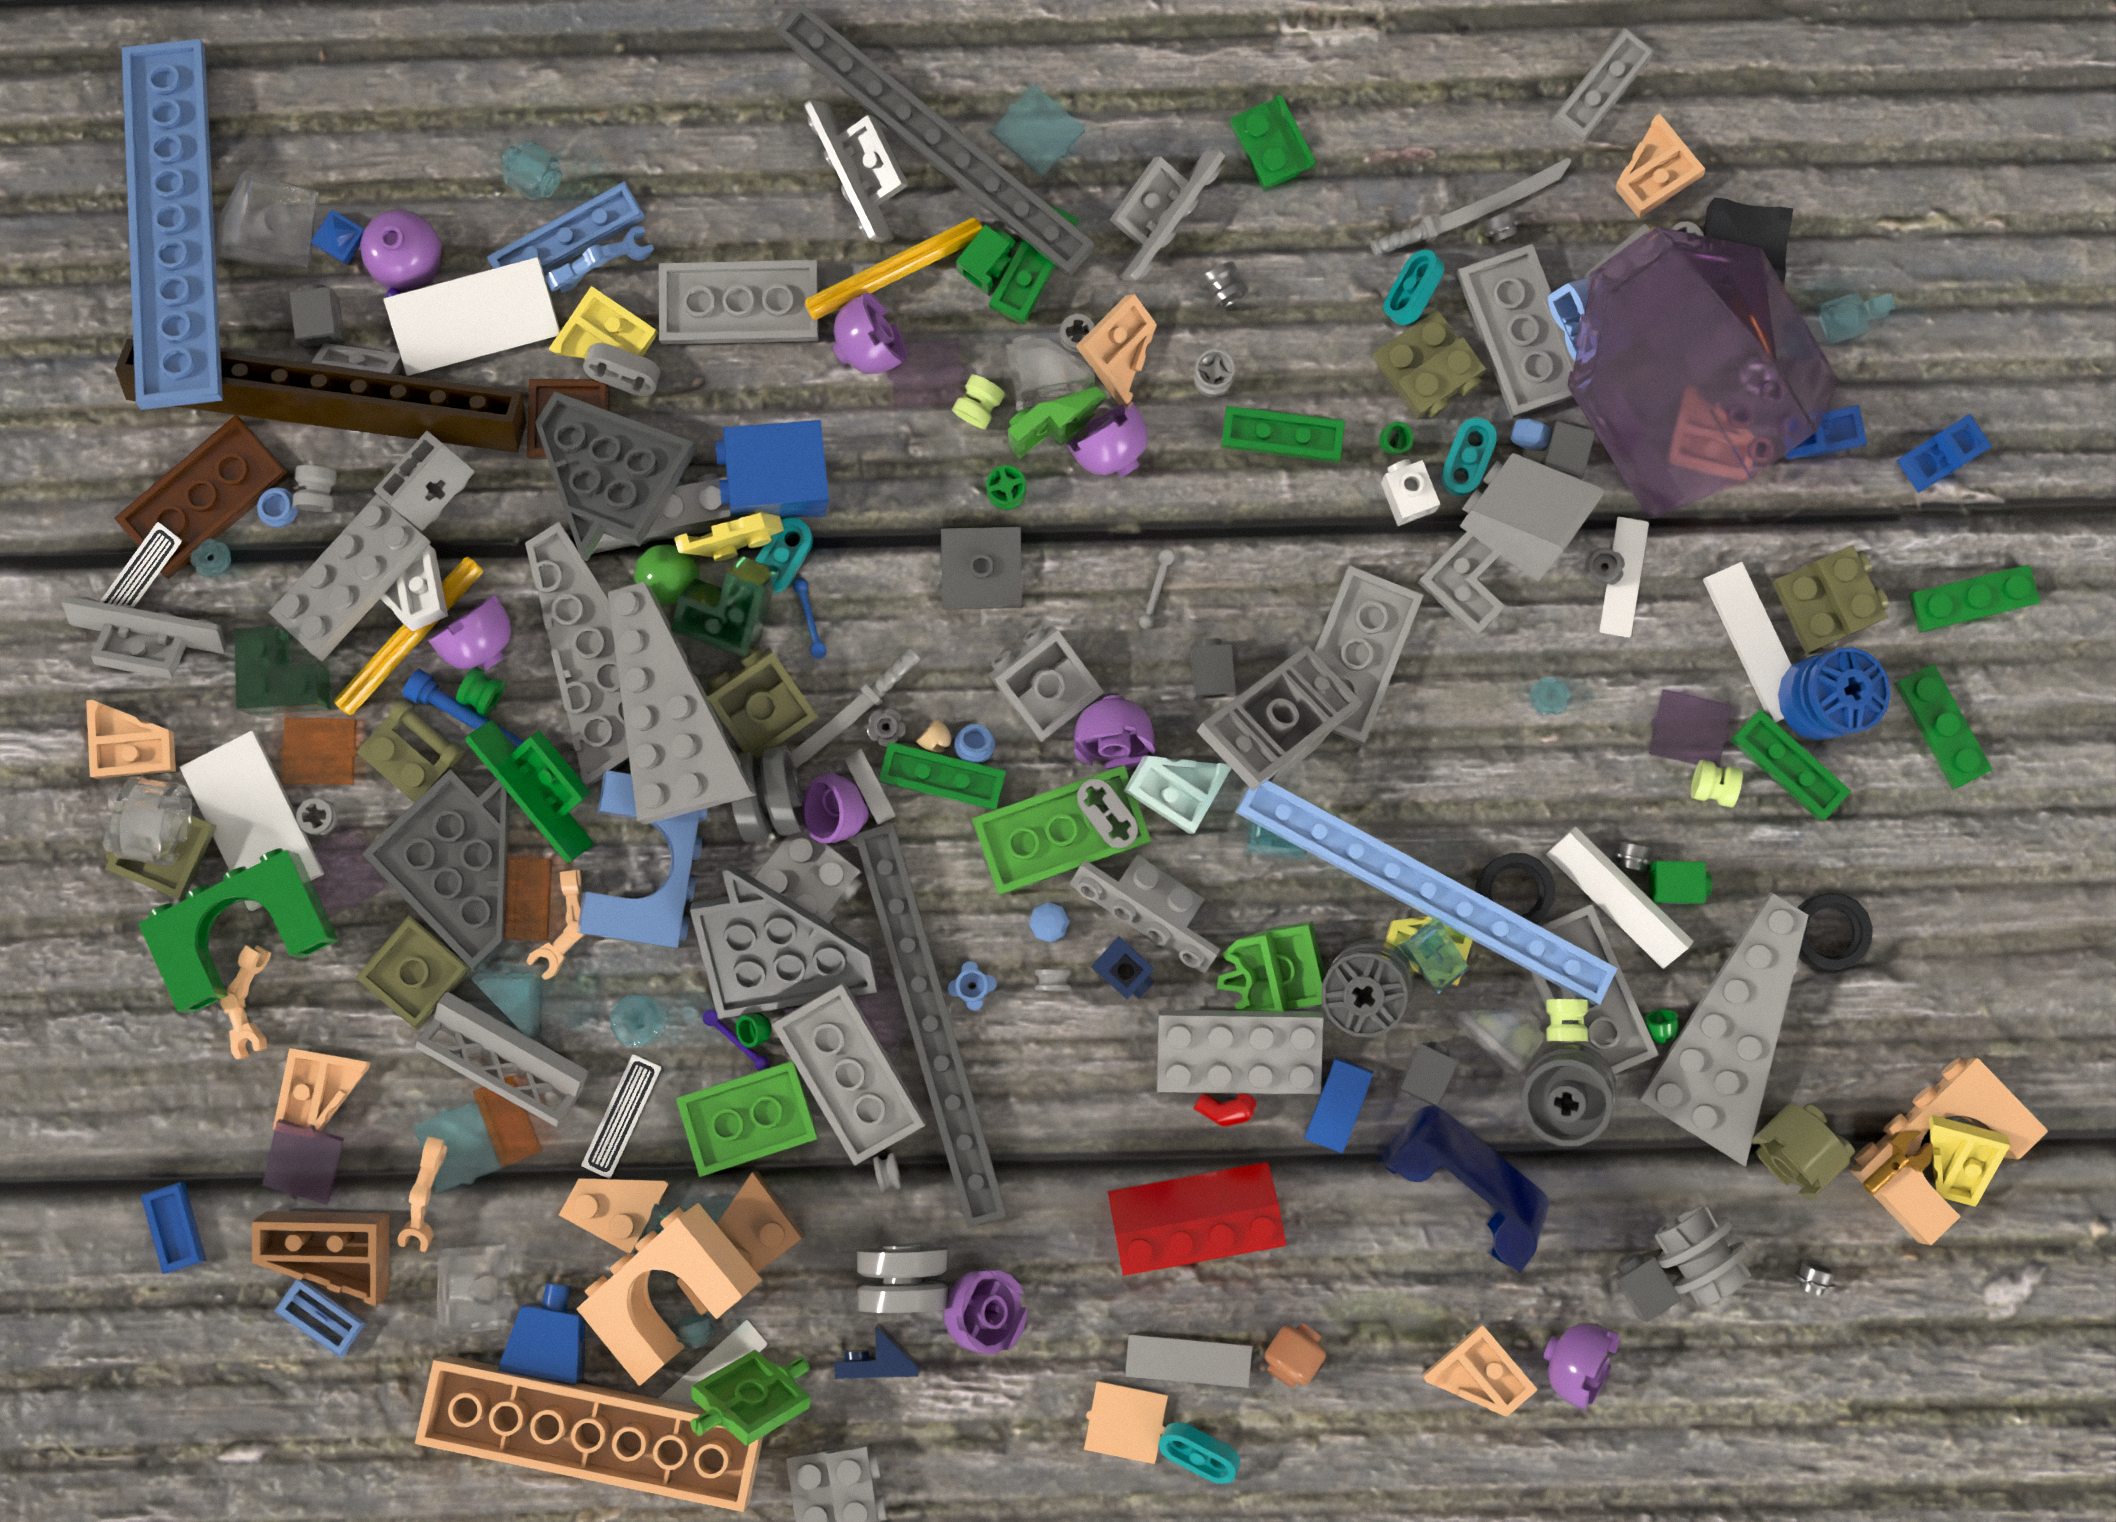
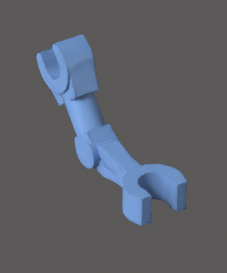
M643 226L631 228L623 242L607 244L602 247L601 245H594L588 248L582 254L583 256L572 264L567 263L549 272L545 279L551 291H556L560 288L562 293H566L572 290L584 278V274L616 257L626 254L631 259L643 261L650 257L654 250L652 244L641 247L634 242V240L641 239L645 233Z

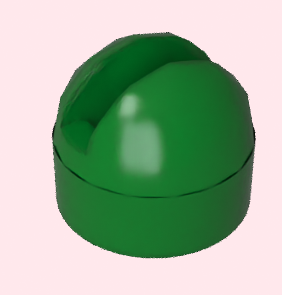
M1393 422L1385 426L1379 435V445L1384 452L1390 455H1400L1408 451L1414 440L1411 428L1403 422ZM1395 430L1397 431V433L1395 435L1392 447L1390 445L1392 431Z
M1658 1009L1645 1015V1025L1654 1042L1664 1044L1666 1039L1669 1041L1675 1039L1679 1029L1678 1016L1675 1011Z
M751 1013L744 1015L736 1023L737 1037L741 1044L748 1048L763 1044L770 1038L772 1033L771 1022L763 1014Z

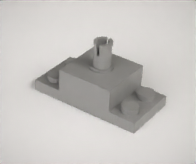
M1306 645L1205 720L1197 732L1254 791L1267 780L1272 783L1316 750L1331 730L1355 713L1363 702Z

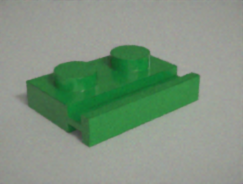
M1281 94L1267 103L1263 102L1230 118L1229 124L1263 191L1298 176L1300 172L1315 168L1316 161Z

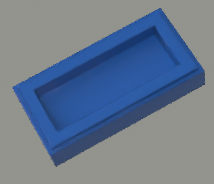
M185 1182L142 1194L141 1198L162 1274L207 1261Z

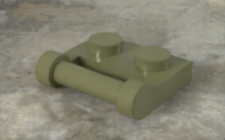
M403 698L394 705L388 717L356 752L415 803L459 762L465 754V749L457 742L450 743L414 711L415 706L410 701ZM403 723L441 755L435 765L396 732Z

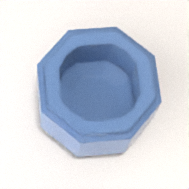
M1518 419L1513 425L1510 439L1513 443L1524 449L1543 450L1548 446L1552 430L1549 426L1538 421Z
M1046 902L1033 910L1029 925L1037 939L1052 943L1065 936L1069 919L1062 906Z

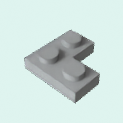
M1468 531L1418 582L1475 637L1506 607L1477 580L1501 554L1487 544L1482 543Z

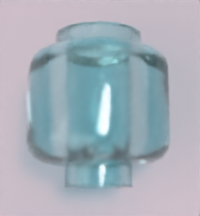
M524 141L517 147L514 145L510 146L501 159V166L504 167L503 180L506 185L529 200L550 197L562 180V171L560 170L558 158L533 141Z
M641 994L628 995L619 1000L612 1009L610 1016V1027L615 1038L622 1044L634 1048L648 1047L657 1042L664 1034L667 1024L666 1012L662 1005L653 997ZM641 1024L645 1026L643 1029L637 1028Z

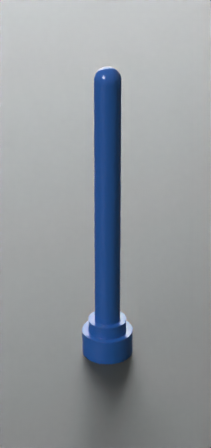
M420 668L410 676L403 689L402 696L416 704L422 702L425 705L430 702L475 730L490 721L488 718L439 690V684L434 682V677ZM496 724L516 749L524 742L523 739Z

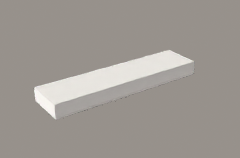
M1740 562L1704 578L1703 582L1766 715L1776 723L1784 719L1780 711L1778 699L1781 679L1792 665L1743 562Z
M1576 826L1546 854L1663 969L1689 949L1694 942Z

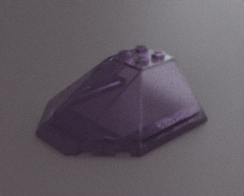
M1653 227L1590 273L1586 289L1589 290L1585 314H1581L1575 347H1578L1574 369L1569 373L1568 389L1649 519L1754 478L1818 431L1840 381L1762 248L1662 227Z

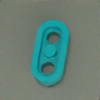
M1420 250L1406 261L1384 301L1383 309L1385 314L1397 325L1410 324L1421 316L1443 276L1444 263L1432 250Z
M1471 418L1459 427L1441 471V483L1450 494L1467 496L1473 493L1481 483L1497 442L1496 430L1489 421L1483 418ZM1470 435L1478 436L1481 439V445L1478 447L1470 445L1468 437ZM1454 472H1464L1467 476V481L1464 483L1457 482L1454 479Z
M798 518L781 520L784 531L770 536L772 541L763 546L753 563L751 571L753 581L765 593L778 594L785 591L790 586L812 547V533L808 525ZM792 534L800 536L799 544L794 547L786 544L787 537ZM772 568L780 570V577L775 581H769L766 578L767 572Z
M1188 1423L1168 1424L1159 1441V1449L1167 1459L1211 1482L1226 1484L1232 1482L1236 1477L1240 1466L1238 1453L1229 1444L1195 1429Z

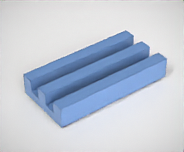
M296 1279L274 1310V1312L340 1358L345 1357L351 1344L359 1337L360 1331L368 1324L365 1319L307 1279ZM300 1289L351 1324L352 1328L348 1329L298 1294ZM291 1302L342 1336L344 1339L341 1344L289 1308Z

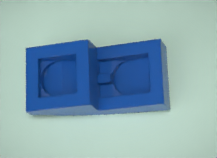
M1859 405L1823 413L1814 411L1778 420L1786 459L1822 455L1867 446Z
M1968 414L1896 461L1916 491L1920 493L1993 446L1971 414Z
M1335 1056L1321 1089L1320 1098L1306 1129L1304 1139L1343 1154L1370 1085L1373 1071Z

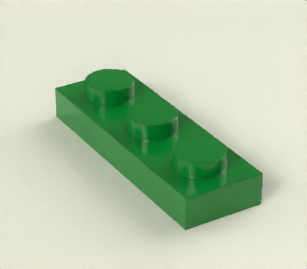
M1048 204L1072 225L1077 227L1079 224L1078 217ZM1023 239L989 302L990 309L1025 325L1056 266Z
M1226 406L1221 448L1339 463L1345 420Z
M2030 564L1916 591L1909 595L1919 633L2027 608L2041 603Z
M1934 663L1894 683L1952 790L1993 770Z
M1761 709L1757 710L1730 739L1735 746L1820 822L1825 821L1851 792L1849 788Z
M888 742L878 781L995 811L1000 800L1006 771Z

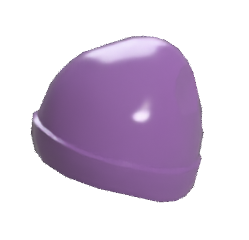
M831 772L824 773L813 779L805 790L802 805L803 822L811 838L820 843H836L853 837L868 821L869 807L859 787L851 780Z

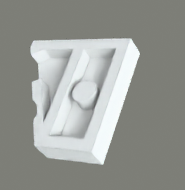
M430 545L424 549L380 598L394 611V614L412 631L448 616L436 551Z

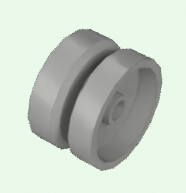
M919 1244L885 1245L883 1248L858 1250L857 1272L865 1277L883 1278V1282L866 1283L857 1289L858 1310L871 1313H910L947 1309L949 1286L940 1281L923 1280V1277L941 1275L949 1270L948 1248L922 1247Z

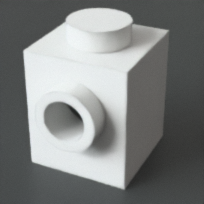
M1406 459L1387 468L1389 473L1384 475L1381 485L1398 526L1436 512L1440 502L1423 460L1411 464L1410 459Z

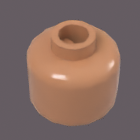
M1303 1323L1300 1324L1298 1329L1292 1326H1283L1265 1352L1264 1357L1269 1364L1266 1370L1293 1389L1296 1384L1308 1385L1326 1358L1324 1348L1318 1344L1322 1336Z

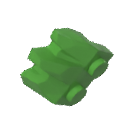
M1095 386L1051 401L1039 403L1031 410L1028 407L1023 408L1009 422L1011 425L1008 429L1009 448L1021 459L1049 435L1061 446L1096 414L1093 411L1105 401L1107 395Z
M1313 921L1273 927L1236 940L1222 953L1225 960L1235 964L1236 969L1221 974L1218 977L1216 989L1236 991L1242 995V1000L1235 1004V1011H1287L1288 1009L1322 1004V983L1325 979V972Z

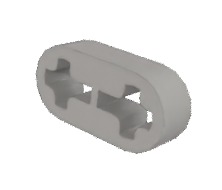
M605 343L591 345L583 363V369L590 378L638 396L653 394L656 391L661 373L659 367L653 361Z
M862 748L844 757L877 824L880 825L894 818L896 814Z
M1090 779L1084 782L1077 793V804L1082 813L1110 847L1125 849L1131 846L1138 834V825L1135 818L1105 781ZM1092 788L1095 792L1102 789L1106 793L1102 801L1108 811L1103 814L1095 804L1089 807L1085 804V801L1088 799L1086 792L1088 789ZM1111 814L1119 824L1129 823L1130 827L1127 830L1129 838L1123 841L1120 837L1112 839L1109 836L1113 828L1106 818Z

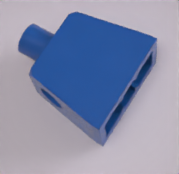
M546 1282L542 1304L526 1303L521 1306L501 1358L498 1371L570 1384H577L583 1380L586 1320L578 1311L567 1309L570 1285Z

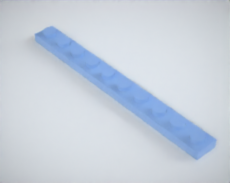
M1268 780L1254 791L1248 786L1235 813L1574 995L1588 1000L1589 1003L1595 1006L1601 1005L1618 969Z

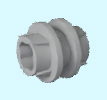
M1703 1205L1691 1208L1667 1222L1657 1231L1655 1238L1663 1250L1657 1257L1661 1268L1677 1265L1682 1272L1673 1282V1287L1677 1293L1690 1292L1697 1304L1701 1302L1702 1306H1707L1722 1300L1738 1290L1749 1280L1751 1274L1743 1262V1259L1749 1253L1744 1242L1728 1246L1723 1238L1733 1228L1728 1217L1716 1219L1708 1207L1704 1208Z

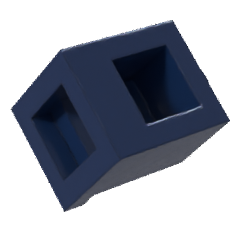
M1119 936L1091 966L1096 973L1126 1000L1132 994L1137 999H1140L1155 982L1150 977L1155 969ZM1122 964L1130 965L1133 968V976L1127 980L1120 978L1118 975L1119 966Z

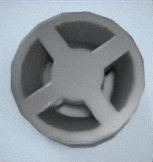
M1232 261L1210 270L1199 281L1202 288L1210 292L1212 296L1211 304L1215 310L1235 303L1249 291L1246 283L1239 281L1236 275L1237 267Z

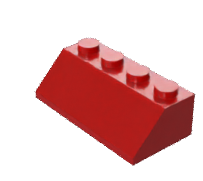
M1268 1161L1107 1191L1123 1276L1287 1246L1279 1203Z

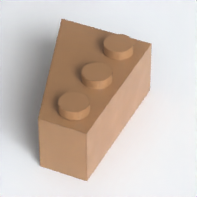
M759 1171L751 1173L716 1224L757 1274L806 1237L805 1233ZM679 1278L677 1281L678 1285L699 1314L702 1316L709 1310L692 1289Z
M266 1211L252 1221V1263L299 1280L307 1279L327 1286V1289L336 1293L344 1292L364 1299L365 1303L377 1306L389 1295V1213Z

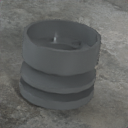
M1364 938L1348 944L1337 954L1322 983V1004L1327 1017L1340 1030L1355 1037L1373 1038L1389 1032L1401 1021L1414 991V972L1409 959L1397 946L1382 939ZM1368 985L1372 987L1373 992L1364 999L1359 993L1361 989L1363 990Z

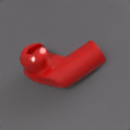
M1202 1093L1193 1109L1222 1127H1229L1249 1121L1254 1116L1256 1100L1248 1093H1240L1235 1100L1221 1103L1207 1093Z

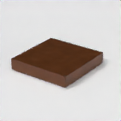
M529 379L527 457L529 459H547L535 422L554 391L610 411V385L594 379Z

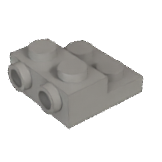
M1041 625L1031 630L1023 638L1026 645L1015 654L1008 650L998 656L991 664L994 670L988 674L1009 704L1015 708L1041 742L1104 693L1058 629L1051 625L1047 629Z
M804 827L803 832L787 836L755 876V879L832 925L837 917L833 910L842 899L848 903L855 896L863 884L858 880L863 873L831 847L811 838Z
M869 1443L787 1456L786 1462L795 1522H881L887 1520L884 1494L877 1495L875 1479L881 1478L879 1456L877 1452H870Z

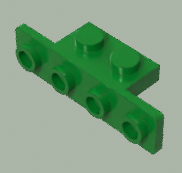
M492 720L465 737V741L567 863H571L593 846L594 843L569 813L592 792L540 730L531 735L517 749Z

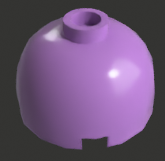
M401 209L385 211L373 218L363 231L360 242L363 264L373 279L387 289L417 290L431 282L441 266V239L431 224L414 212Z
M865 292L850 300L839 311L834 324L836 342L833 343V350L843 364L849 363L856 370L866 374H879L900 365L907 358L908 353L898 326L895 323L890 327L887 320L883 317V315L888 313V310L870 292Z
M1131 401L1127 408L1121 404L1085 426L1087 435L1081 440L1075 434L1067 442V447L1085 470L1092 474L1103 476L1117 472L1119 477H1122L1139 466L1136 458L1146 448L1148 433L1141 413L1134 402Z
M493 595L475 606V609L465 615H461L445 626L428 641L447 664L457 669L465 670L481 665L484 671H486L504 658L501 650L510 640L512 631L510 619L502 604Z
M1110 695L1095 702L1083 710L1075 726L1074 753L1077 759L1090 766H1093L1094 759L1107 761L1105 769H1115L1125 765V768L1139 765L1142 758L1148 756L1149 752L1152 754L1155 752V735L1148 714L1143 708L1132 701L1125 700L1122 696Z
M1000 1270L969 1272L958 1279L948 1292L947 1309L943 1310L944 1323L950 1336L960 1347L978 1354L993 1355L1001 1350H1008L1013 1347L1022 1335L1027 1319V1307H1021L1019 1294L1024 1293L1020 1284L1012 1275Z
M1579 1323L1568 1328L1561 1338L1552 1336L1546 1347L1544 1359L1550 1361L1548 1377L1556 1393L1568 1403L1587 1411L1588 1404L1592 1405L1608 1376L1611 1366L1608 1365L1610 1358L1607 1356V1353L1610 1351L1616 1354L1620 1335L1593 1323Z

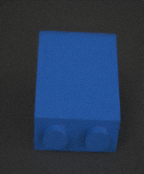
M821 420L723 427V440H716L715 444L717 464H725L727 480H719L721 505L729 504L730 516H750L761 512L779 515L780 517H826L829 496Z

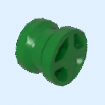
M1001 465L993 469L988 475L986 487L991 504L1004 511L1013 510L1022 504L1026 496V482L1019 469L1010 465Z
M474 667L463 679L458 689L456 700L463 705L471 704L475 706L479 714L487 717L499 703L506 684L499 678L491 679L487 677L483 669Z

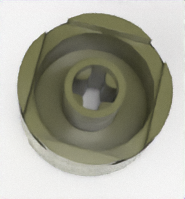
M1787 1104L1752 1139V1144H1760V1147L1755 1152L1762 1163L1779 1181L1786 1186L1793 1181L1802 1188L1797 1194L1806 1199H1815L1849 1165L1850 1157L1855 1153V1150L1845 1138L1835 1135L1825 1125L1827 1119L1818 1108L1812 1104H1807L1804 1108L1795 1104Z

